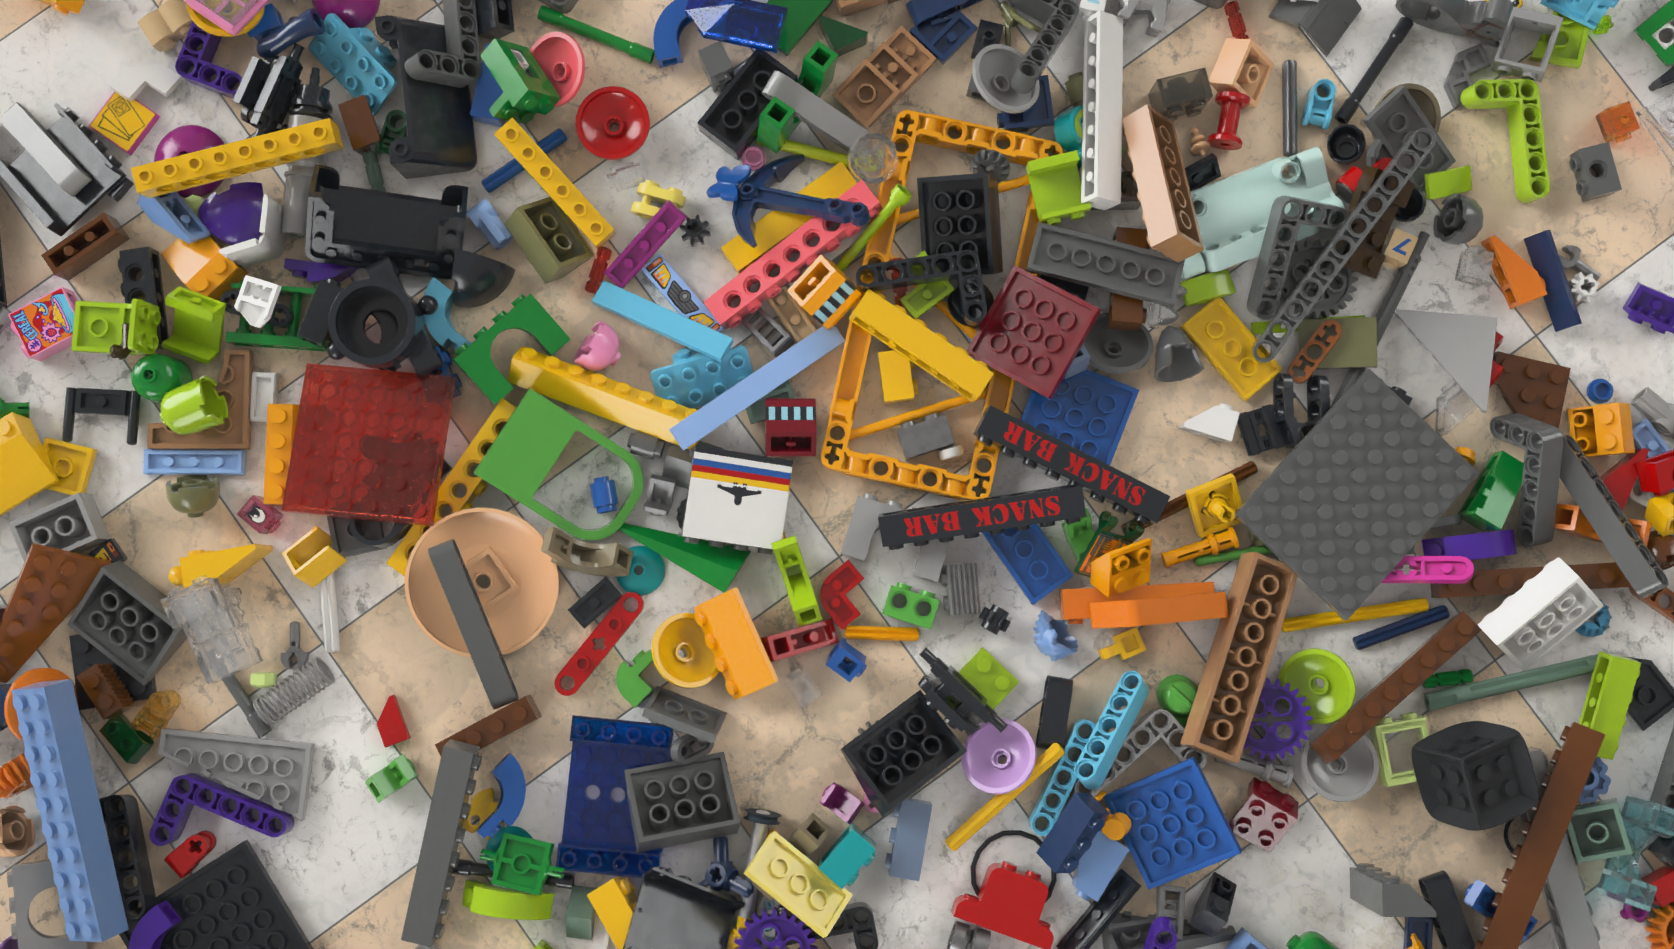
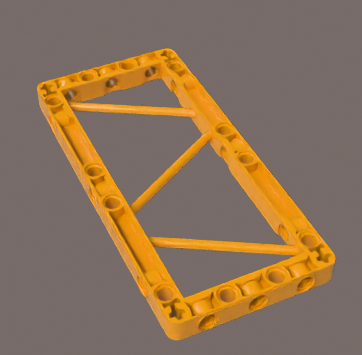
M904 110L896 117L877 199L882 208H884L890 201V191L895 185L906 186L915 142L973 155L985 149L995 150L1003 154L1010 163L1024 166L1027 165L1028 161L1049 157L1048 152H1052V156L1062 154L1063 149L1057 142L1036 138L1031 135L934 114ZM905 121L910 122L907 135L902 134ZM956 130L960 133L961 137L952 139L948 132ZM998 141H1005L1009 147L1007 149H1000L996 143ZM903 143L908 149L905 152H898L895 146ZM1024 175L998 183V192L1002 193L1028 185V176ZM1031 188L1014 260V265L1025 271L1039 222ZM898 206L868 241L862 266L868 265L872 261L881 263L898 260L891 254L896 226L919 219V208L899 214L901 207ZM1029 272L1038 277V274ZM869 273L863 274L860 278L865 284H870L874 281L873 275ZM860 290L863 293V295L853 305L852 312L855 310V308L857 307V305L859 304V302L861 301L866 292ZM942 300L935 305L973 340L977 333L975 328L964 326L957 322L950 314L948 304ZM850 320L821 452L822 465L828 470L958 500L988 497L1001 448L993 444L991 447L977 441V436L967 475H959L948 472L946 469L919 463L917 465L898 461L896 458L878 454L859 453L847 448L850 440L971 403V401L960 395L852 429L872 335ZM992 367L993 376L979 398L975 400L984 399L981 417L989 405L1007 414L1010 409L1016 380ZM834 428H841L844 431L845 435L841 440H834L830 436ZM828 443L834 446H843L842 449H836V457L839 458V461H834L833 465H830L828 459L825 458V456H830L832 446H827ZM979 460H986L989 463V472L982 473L978 470L977 463ZM884 463L888 468V472L883 476H879L874 472V465ZM931 473L936 477V484L934 486H926L923 483V476L925 474ZM974 475L979 478H988V481L983 480L981 483V489L985 490V492L980 494L979 497H976V492L972 491V488H975L979 479H974Z

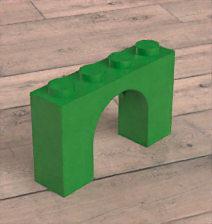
M817 41L803 59L802 70L797 83L820 98L833 81L838 54ZM774 96L760 114L757 141L777 154L802 121L794 116L795 110Z
M531 293L527 297L521 294L511 303L514 306L512 310L508 313L504 310L492 319L495 323L487 330L484 326L473 335L476 340L468 346L464 343L454 352L457 357L453 361L493 405L497 404L514 389L497 370L491 359V346L499 333L509 329L522 330L531 335L549 356H552L570 340L569 336Z

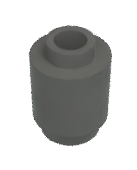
M636 430L635 434H630L627 447L631 448L630 453L652 460L654 458L661 459L666 441Z

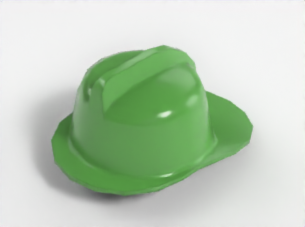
M1174 674L1167 676L1160 682L1157 688L1158 703L1164 710L1171 713L1180 725L1186 727L1198 686L1183 675Z

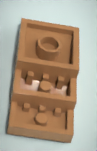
M901 25L886 42H882L868 59L865 58L832 96L868 129L937 61V58Z

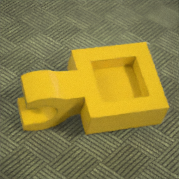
M1133 627L1112 636L1115 644L1099 649L1098 653L1101 660H1106L1117 654L1120 655L1121 660H1125L1146 651L1137 627Z

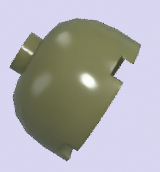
M207 475L178 477L177 483L172 485L171 480L166 483L168 501L175 510L187 514L188 517H201L204 515L203 512L211 510L219 499V479L213 476L214 481L206 480Z

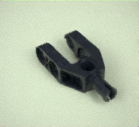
M1276 374L1273 381L1274 424L1286 448L1294 449L1303 439L1301 431L1305 437L1329 411L1330 388L1329 380L1326 376L1312 375L1308 379V422L1299 423L1294 417V398H1296V393H1293V378L1290 374Z

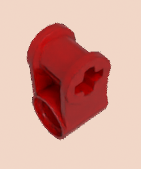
M200 831L196 835L187 838L180 846L168 854L164 861L182 879L195 869L200 861L215 848L216 837L210 831Z

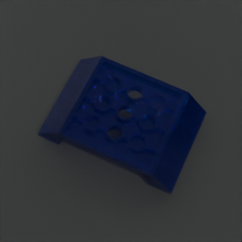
M572 715L570 741L573 742L562 841L558 844L556 867L565 868V871L642 878L643 874L652 867L661 866L664 848L637 853L624 770L673 761L670 751L674 742V730L663 724ZM589 785H595L599 788L600 795L598 798L591 799L588 797L586 790ZM616 787L622 788L625 792L624 800L615 801L611 795L612 790Z

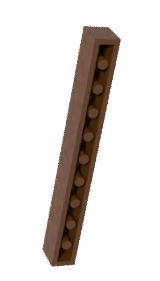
M1576 722L1571 723L1570 727L1565 725L1560 736V740L1564 741L1561 750L1555 749L1550 761L1551 764H1554L1551 774L1545 773L1540 787L1545 788L1541 798L1538 797V803L1531 809L1535 814L1531 822L1526 820L1521 834L1525 836L1522 845L1516 844L1511 858L1515 860L1512 869L1506 868L1501 882L1505 883L1503 892L1497 891L1491 906L1496 908L1492 917L1487 915L1482 926V930L1486 931L1482 941L1477 939L1473 949H1518L1606 734Z

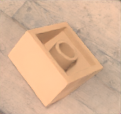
M1227 38L1208 83L1217 92L1234 91L1249 96V107L1256 108L1274 63L1251 39Z

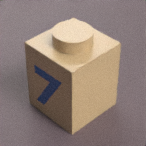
M1397 227L1390 230L1380 254L1385 255L1382 265L1389 269H1399L1407 265L1418 237Z

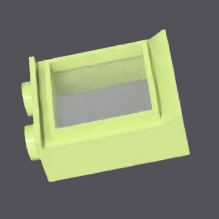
M1416 712L1400 714L1401 718L1392 720L1391 717H1384L1370 729L1372 744L1379 759L1378 775L1381 785L1391 787L1417 782L1412 763V747L1420 740L1428 737V731L1425 721L1426 717L1418 716Z

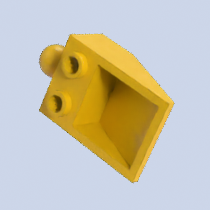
M251 544L219 551H204V549L189 551L188 556L179 558L180 566L173 567L169 571L168 578L172 584L176 586L184 585V588L204 589L229 584L272 552L273 547L272 545Z

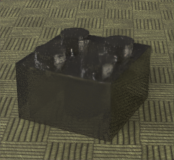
M1206 68L1157 79L1148 93L1151 107L1172 122L1177 120L1179 116L1187 115V117H1194L1201 114V111L1213 97Z

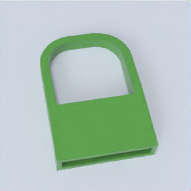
M531 388L527 390L474 471V474L569 534L583 540H600L614 534L623 525L635 507L643 490V473L638 461L631 453ZM575 431H580L623 459L632 474V488L628 497L615 517L607 525L598 529L580 528L532 498Z

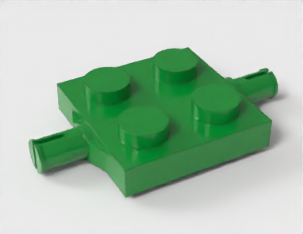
M504 832L501 845L496 852L484 848L480 852L486 854L480 855V860L493 862L494 872L491 884L542 895L548 876L563 879L565 875L555 872L565 873V868L551 865V857L555 845L553 843Z

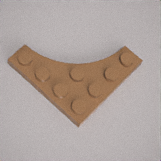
M225 350L223 366L218 378V386L215 387L219 397L224 395L228 406L229 416L223 419V424L190 435H181L172 431L163 422L148 424L147 449H250V397L253 351Z

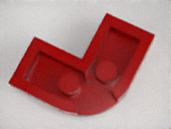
M849 559L825 579L820 591V599L824 609L841 630L861 615L845 595L864 579Z

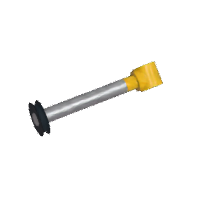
M744 809L747 812V816L743 818L754 822L746 869L765 842L768 826L781 824L777 821L781 814L764 809ZM745 875L744 879L749 881L750 883H753V881ZM754 887V893L749 898L741 895V902H744L745 905L739 909L737 925L733 926L730 931L727 949L739 947L734 941L735 937H742L738 930L740 927L746 928L744 924L745 919L753 922L758 892L756 887Z

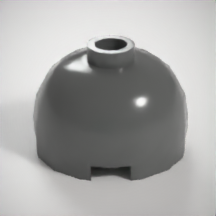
M1457 193L1449 195L1441 203L1445 206L1440 216L1435 215L1434 235L1440 238L1442 242L1454 245L1470 242L1483 227V210L1476 200Z

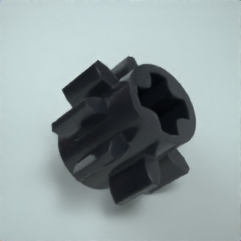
M699 215L691 220L687 217L686 225H680V230L686 232L682 235V240L686 241L689 239L691 247H694L695 243L698 242L704 245V237L711 236L710 232L705 230L709 225L708 221L702 223ZM695 226L698 227L700 232L692 235L690 230H694Z
M994 604L990 609L984 607L979 618L983 619L980 626L995 635L1000 630L1006 632L1011 623L1006 619L1009 613Z

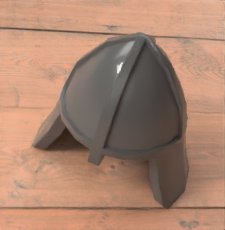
M1167 326L1161 332L1156 346L1154 378L1161 382H1175L1199 374L1204 369V366L1195 352V346L1179 328Z

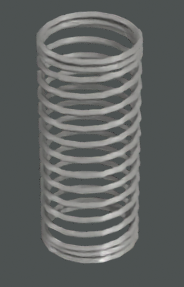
M314 657L311 662H307V666L302 665V669L293 672V676L288 675V679L285 678L283 682L274 685V689L269 688V692H265L264 695H260V698L254 699V709L266 724L274 726L279 720L286 717L288 713H292L293 710H297V707L302 706V703L304 704L307 700H311V697H315L316 693H320L321 690H325V687L335 683L334 674L321 658ZM309 664L315 669L317 674L320 676L322 682L313 673ZM304 668L311 673L317 685L311 680ZM300 671L307 677L313 689L303 679ZM295 674H296V675L302 680V682L305 684V686H306L308 692H307V691L301 686V684L298 682V680H297ZM290 677H291V678L297 683V685L300 687L301 691L303 692V695H302V694L297 690V688L294 686V684L292 683ZM285 681L292 686L299 699L292 693ZM281 684H282V685L287 689V691L290 693V695L292 696L294 702L288 697V695H287V694L285 693V691L282 689ZM276 687L282 692V694L288 700L289 705L283 700V698L277 692ZM271 691H273L277 695V697L283 703L285 709L278 703L276 698L272 695ZM266 694H268L272 698V700L278 706L280 712L274 707L271 701L267 698ZM258 702H259V703L265 708V710L269 713L271 719L268 718V717L264 714V712L260 709V707H259V705H258Z

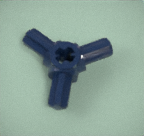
M724 836L714 838V862H710V866L705 873V879L699 885H709L717 892H720L722 889L725 891L733 890L743 897L749 898L754 893V886L749 881L740 877L739 871L733 865V861H729L728 838Z

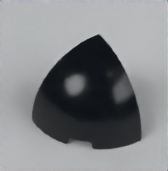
M456 249L452 270V279L455 282L452 292L454 305L456 307L470 308L489 303L508 287L515 269L500 261Z

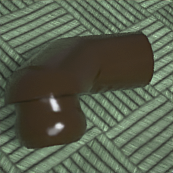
M129 323L122 325L121 344H114L110 347V356L112 358L123 360L132 351L128 349Z

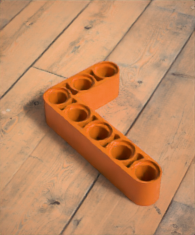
M1226 592L1090 603L1092 628L1134 627L1228 617Z

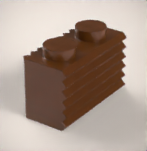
M110 663L95 664L77 676L103 720L118 717L135 706L136 703L132 701L133 698L130 697V693H127L128 689H124L125 685L119 680L120 676H116L117 672H114V668L111 667L112 664Z

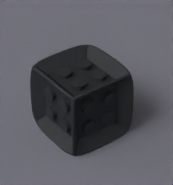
M1484 721L1463 722L1429 735L1412 747V763L1423 803L1430 816L1442 823L1472 831L1486 830L1526 813L1538 803V785L1529 750L1520 732L1513 728Z

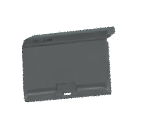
M1279 0L1271 11L1269 18L1307 30L1306 34L1327 57L1362 8L1356 0H1319V2Z

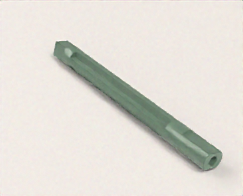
M1598 654L1424 694L1425 706L1428 711L1591 674L1594 671Z

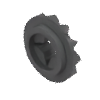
M985 149L975 154L971 163L973 174L997 172L998 183L1006 181L1010 173L1009 161L1003 154L995 150ZM993 164H995L993 170H986L987 167H990V165L992 166Z

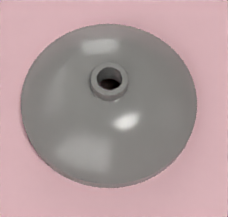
M1002 44L986 46L976 55L972 65L973 79L979 93L993 107L1007 113H1022L1034 105L1038 99L1040 91L1039 79L1029 93L1020 94L1011 87V80L1024 55L1016 49Z
M1329 726L1317 730L1305 742L1301 753V768L1309 786L1320 796L1335 802L1353 801L1368 793L1375 784L1379 772L1378 755L1371 741L1363 735L1335 760L1339 764V768L1336 770L1332 767L1331 763L1326 764L1309 745Z

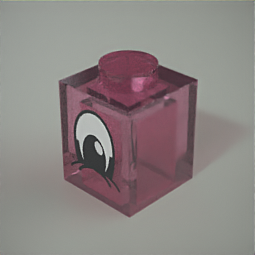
M253 495L237 515L258 533H273L280 526V520L284 515L274 506L263 504L264 498L262 496Z

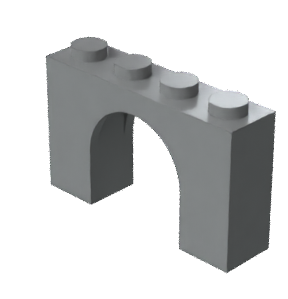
M864 493L863 497L858 496L841 555L865 561L873 533L879 526L878 515L905 510L901 508L902 504L888 500L887 504L877 501V496ZM939 539L929 540V544L920 546L913 576L938 582L949 542H939Z
M49 859L15 864L12 866V871L7 872L8 888L13 887L14 897L9 898L10 914L15 913L16 923L11 924L12 940H18V949H88V941H69L67 934L58 936L45 935L36 930L30 921L29 907L34 897L45 889L56 887L53 880L54 872Z

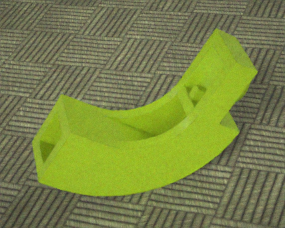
M796 536L771 543L798 627L823 620Z
M473 879L465 881L462 906L470 908V912L496 918L547 920L551 919L554 893L543 890L542 895H535L510 888L489 885Z

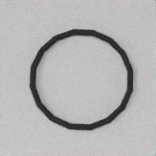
M1021 830L1001 831L987 838L976 850L971 864V884L976 895L979 893L976 883V865L981 852L990 842L1003 836L1020 835L1034 840L1039 846L1043 842L1037 836ZM1052 869V880L1048 888L1046 902L1051 897L1057 881L1056 873Z

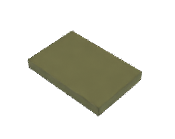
M1376 317L1302 320L1299 324V352L1324 321L1335 320L1341 325L1342 334L1340 339L1316 370L1377 368ZM1334 326L1331 328L1325 327L1326 333L1322 340L1318 336L1315 340L1321 341L1327 348L1330 345L1325 343L1330 335L1334 337L1337 335ZM1312 345L1308 348L1307 355L1312 359H1317L1322 355V349L1317 345ZM1303 356L1299 359L1304 361L1299 370H1304L1307 365L1311 368L1314 366V364L1307 362Z

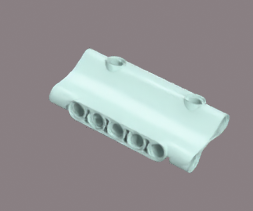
M1313 147L1287 158L1278 157L1191 191L1192 201L1197 200V205L1194 209L1204 250L1185 259L1181 278L1185 280L1205 271H1221L1259 256L1271 208L1277 197L1291 196L1344 208L1342 201L1332 191L1320 149ZM1288 165L1287 172L1282 175L1283 168ZM1288 203L1285 207V214H1287L1291 209L1290 203ZM1313 208L1309 210L1308 218H1310L1313 215ZM1336 212L1332 214L1331 222L1336 219ZM1300 223L1296 241L1318 233L1320 228ZM1284 228L1279 231L1278 238L1283 236Z

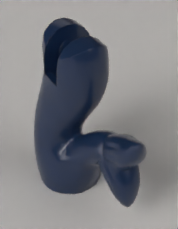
M310 8L299 16L289 18L288 23L282 27L262 34L256 47L258 55L262 58L276 56L307 37L324 34L325 26L318 11Z

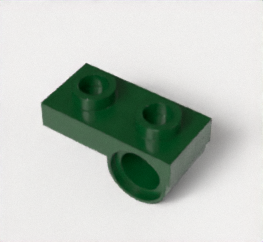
M124 714L109 719L99 730L124 761L129 764H137L154 745L153 739L146 733L137 730Z

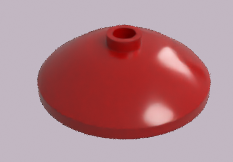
M609 86L595 90L583 100L576 114L575 125L581 143L591 154L606 160H620L633 155L643 146L650 130V117L644 102L638 95L626 88ZM613 125H619L617 131H611Z

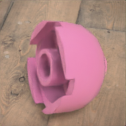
M600 320L591 329L595 333H592L589 337L586 336L575 355L576 360L574 363L589 371L597 372L604 370L609 364L614 366L621 355L617 352L620 346L618 335L609 325Z

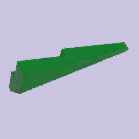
M623 523L619 528L621 532L723 593L727 592L751 553L749 550H735L733 546L724 545V548L709 546V541L699 540V544L684 542L685 537H679L678 534Z

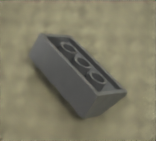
M1359 863L1358 867H1350V898L1382 917H1436V911L1409 884L1401 881L1399 876H1392L1390 872L1382 871V868L1374 867V864Z

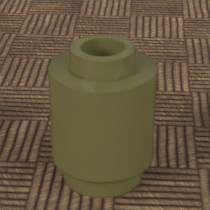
M1078 72L1068 76L1069 80L1065 82L1071 106L1074 107L1083 106V73Z

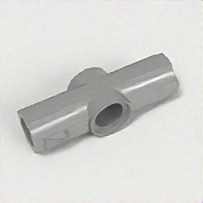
M1649 387L1644 388L1633 398L1631 405L1652 421L1651 424L1657 432L1674 439V404L1667 403Z

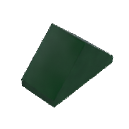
M821 16L820 29L829 48L837 53L838 57L866 45L868 39L867 31Z

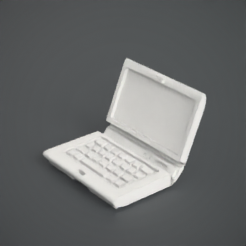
M264 194L259 230L263 236L259 240L254 238L219 249V253L245 269L279 258L285 250L287 236L281 233L284 207Z

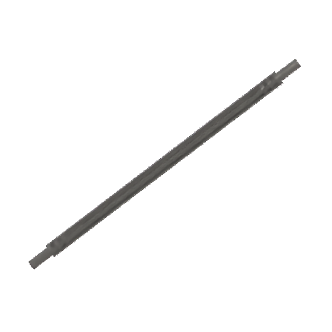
M1420 232L1407 265L1399 268L1375 316L1377 318V346L1421 260L1420 254L1430 236L1426 232ZM1352 368L1348 370L1330 408L1367 368Z

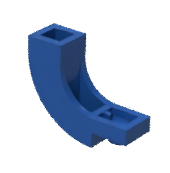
M674 0L663 10L657 20L653 35L654 51L659 68L683 63L679 48V39L682 31L693 21L721 15L718 0H698L696 2H693V0Z

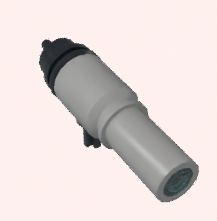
M312 68L309 85H297L296 95L290 102V107L293 109L288 111L290 115L288 124L282 125L281 129L276 128L275 132L327 118L333 121V117L330 115L333 113V106L329 101L330 90L319 86V68ZM328 153L286 164L288 171L284 173L286 181L282 234L306 238L308 194L315 164L327 166Z

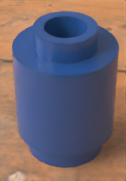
M608 476L595 478L594 483L590 484L593 506L597 509V514L617 511L616 505L619 503L615 481L609 480Z

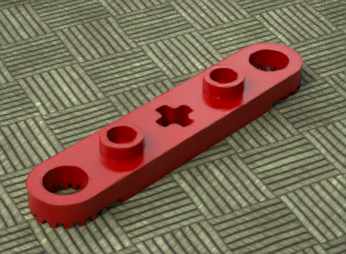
M634 592L625 593L616 602L556 676L554 685L558 693L564 696L575 694L642 613L644 601L639 594ZM631 597L638 601V608L634 612L627 611L624 606L625 601ZM603 637L605 639L603 643L606 646L605 649L599 648L596 650L594 648L596 645L594 639H601ZM571 676L574 679V687L571 690H565L561 686L563 677Z

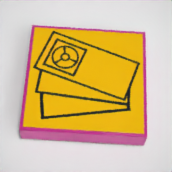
M114 92L90 123L89 127L129 155H132L160 116L138 100L134 99L130 102Z

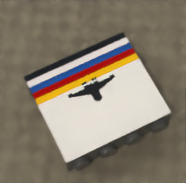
M697 445L691 446L689 457L693 458L682 532L678 533V536L685 537L684 542L699 544V540L709 541V546L724 548V543L734 544L733 549L748 551L749 547L758 548L757 553L772 555L773 548L771 543L782 540L793 461Z

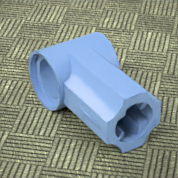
M486 198L466 212L471 221L479 230H482L496 250L504 248L513 239L511 233L498 218L499 214Z

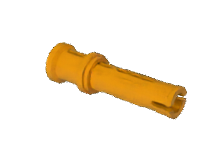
M1228 527L1227 531L1215 535L1212 533L1208 534L1204 540L1162 552L1161 558L1164 566L1168 568L1169 566L1209 553L1211 555H1218L1219 551L1231 547L1234 549L1239 548V541L1234 528Z

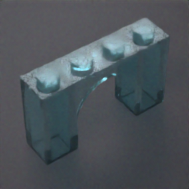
M1626 796L1621 815L1633 854L1607 858L1596 892L1650 912L1657 886L1641 880L1638 872L1639 857L1643 846L1652 835L1662 833L1674 836V809L1655 802Z

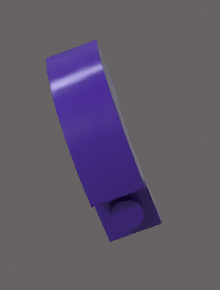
M285 258L284 268L292 273L291 276L307 278V281L314 286L319 283L320 279L326 281L329 278L341 282L359 269L357 267Z
M1514 529L1422 540L1424 556H1462L1473 560L1517 554Z
M167 900L157 904L140 919L131 935L128 949L161 948L165 935L182 921Z

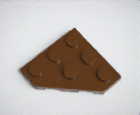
M1499 351L1494 352L1493 360L1504 367L1502 375L1495 381L1494 385L1497 384L1503 393V398L1511 411L1559 429L1571 368Z

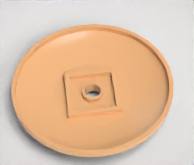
M488 507L460 510L437 521L417 541L408 559L405 572L407 603L414 620L421 630L442 648L458 655L471 657L428 552V548L454 539L502 655L516 651L533 640L550 619L559 591L558 567L555 563L551 562L552 557L541 552L544 540L541 533L526 520L513 513ZM479 575H487L491 580L490 586L486 588L480 587L477 584V577Z

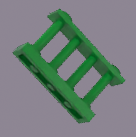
M244 279L240 283H231V288L240 292ZM317 285L314 288L281 287L279 295L291 296L290 309L294 313V321L288 327V332H285V336L276 335L274 326L268 324L264 325L260 334H252V330H249V323L244 317H240L239 328L236 329V332H226L225 342L235 346L327 352L328 344L331 343L328 339H325L321 348L297 338L302 296L313 297Z

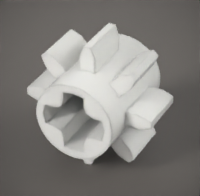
M1580 272L1575 275V279L1568 280L1575 302L1581 299L1583 304L1591 302L1590 297L1599 295L1596 290L1600 282H1596L1592 273L1584 277L1583 273Z

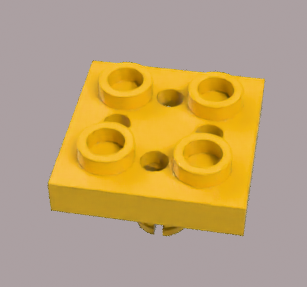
M1227 474L1185 491L1196 534L1200 538L1241 523L1235 517V512L1241 507L1242 502L1233 474Z

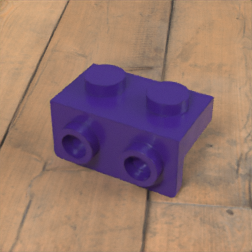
M1638 282L1622 308L1629 314L1627 318L1639 324H1642L1643 321L1652 324L1650 328L1659 333L1665 334L1666 331L1674 334V297Z

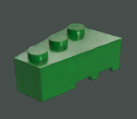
M1504 451L1493 453L1458 514H1461L1462 520L1482 532L1501 530L1522 485L1524 463Z

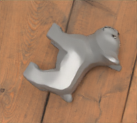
M1118 0L1120 11L1116 16L1123 18L1124 27L1132 14H1147L1150 26L1147 27L1145 34L1156 38L1166 24L1168 4L1171 0Z

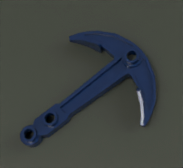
M804 154L783 157L757 169L739 188V197L737 201H734L732 210L737 233L746 244L753 248L757 246L755 241L756 226L753 218L756 210L760 208L821 217L823 220L844 224L851 222L855 226L865 225L870 220V213L868 207L861 202L852 204L849 201H843L838 198L822 199L770 188L776 179L778 182H782L792 170L804 162Z

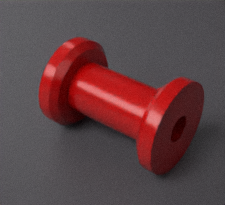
M1234 91L1218 92L1215 96V102L1221 106L1217 132L1208 136L1207 141L1210 142L1211 147L1217 149H1241L1243 141L1236 134L1241 109L1250 105V97Z

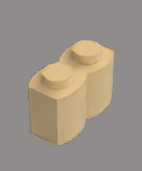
M168 0L157 10L142 17L138 21V25L151 45L159 52L173 49L181 38H186L193 20L189 16L184 0Z

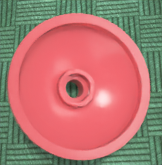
M551 32L540 37L533 44L530 51L561 97L554 105V107H560L570 102L581 88L585 75V58L579 43L573 37L561 32Z

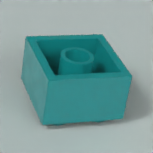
M852 822L819 860V869L841 889L846 884L850 887L859 877L858 872L862 865L867 867L876 857L875 842Z

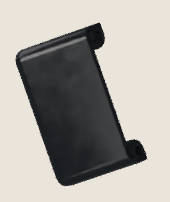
M389 15L375 17L377 34L381 39L389 41V46L392 49L397 48L399 51L408 137L397 138L391 143L389 147L390 164L405 179L472 170L477 164L474 123L470 115L472 105L469 84L463 88L416 80L411 78L405 70L406 60L423 49L447 53L445 25Z
M315 164L308 194L305 253L309 259L315 262L364 269L390 256L399 273L452 279L456 249L462 250L468 187L459 185L447 186L443 190L441 200L340 185V175L337 170L329 166Z

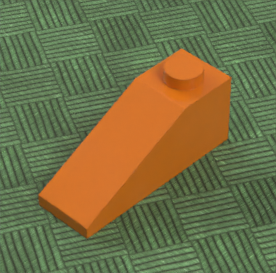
M1493 235L1481 242L1510 309L1547 295L1544 279L1539 276L1538 272L1498 237Z

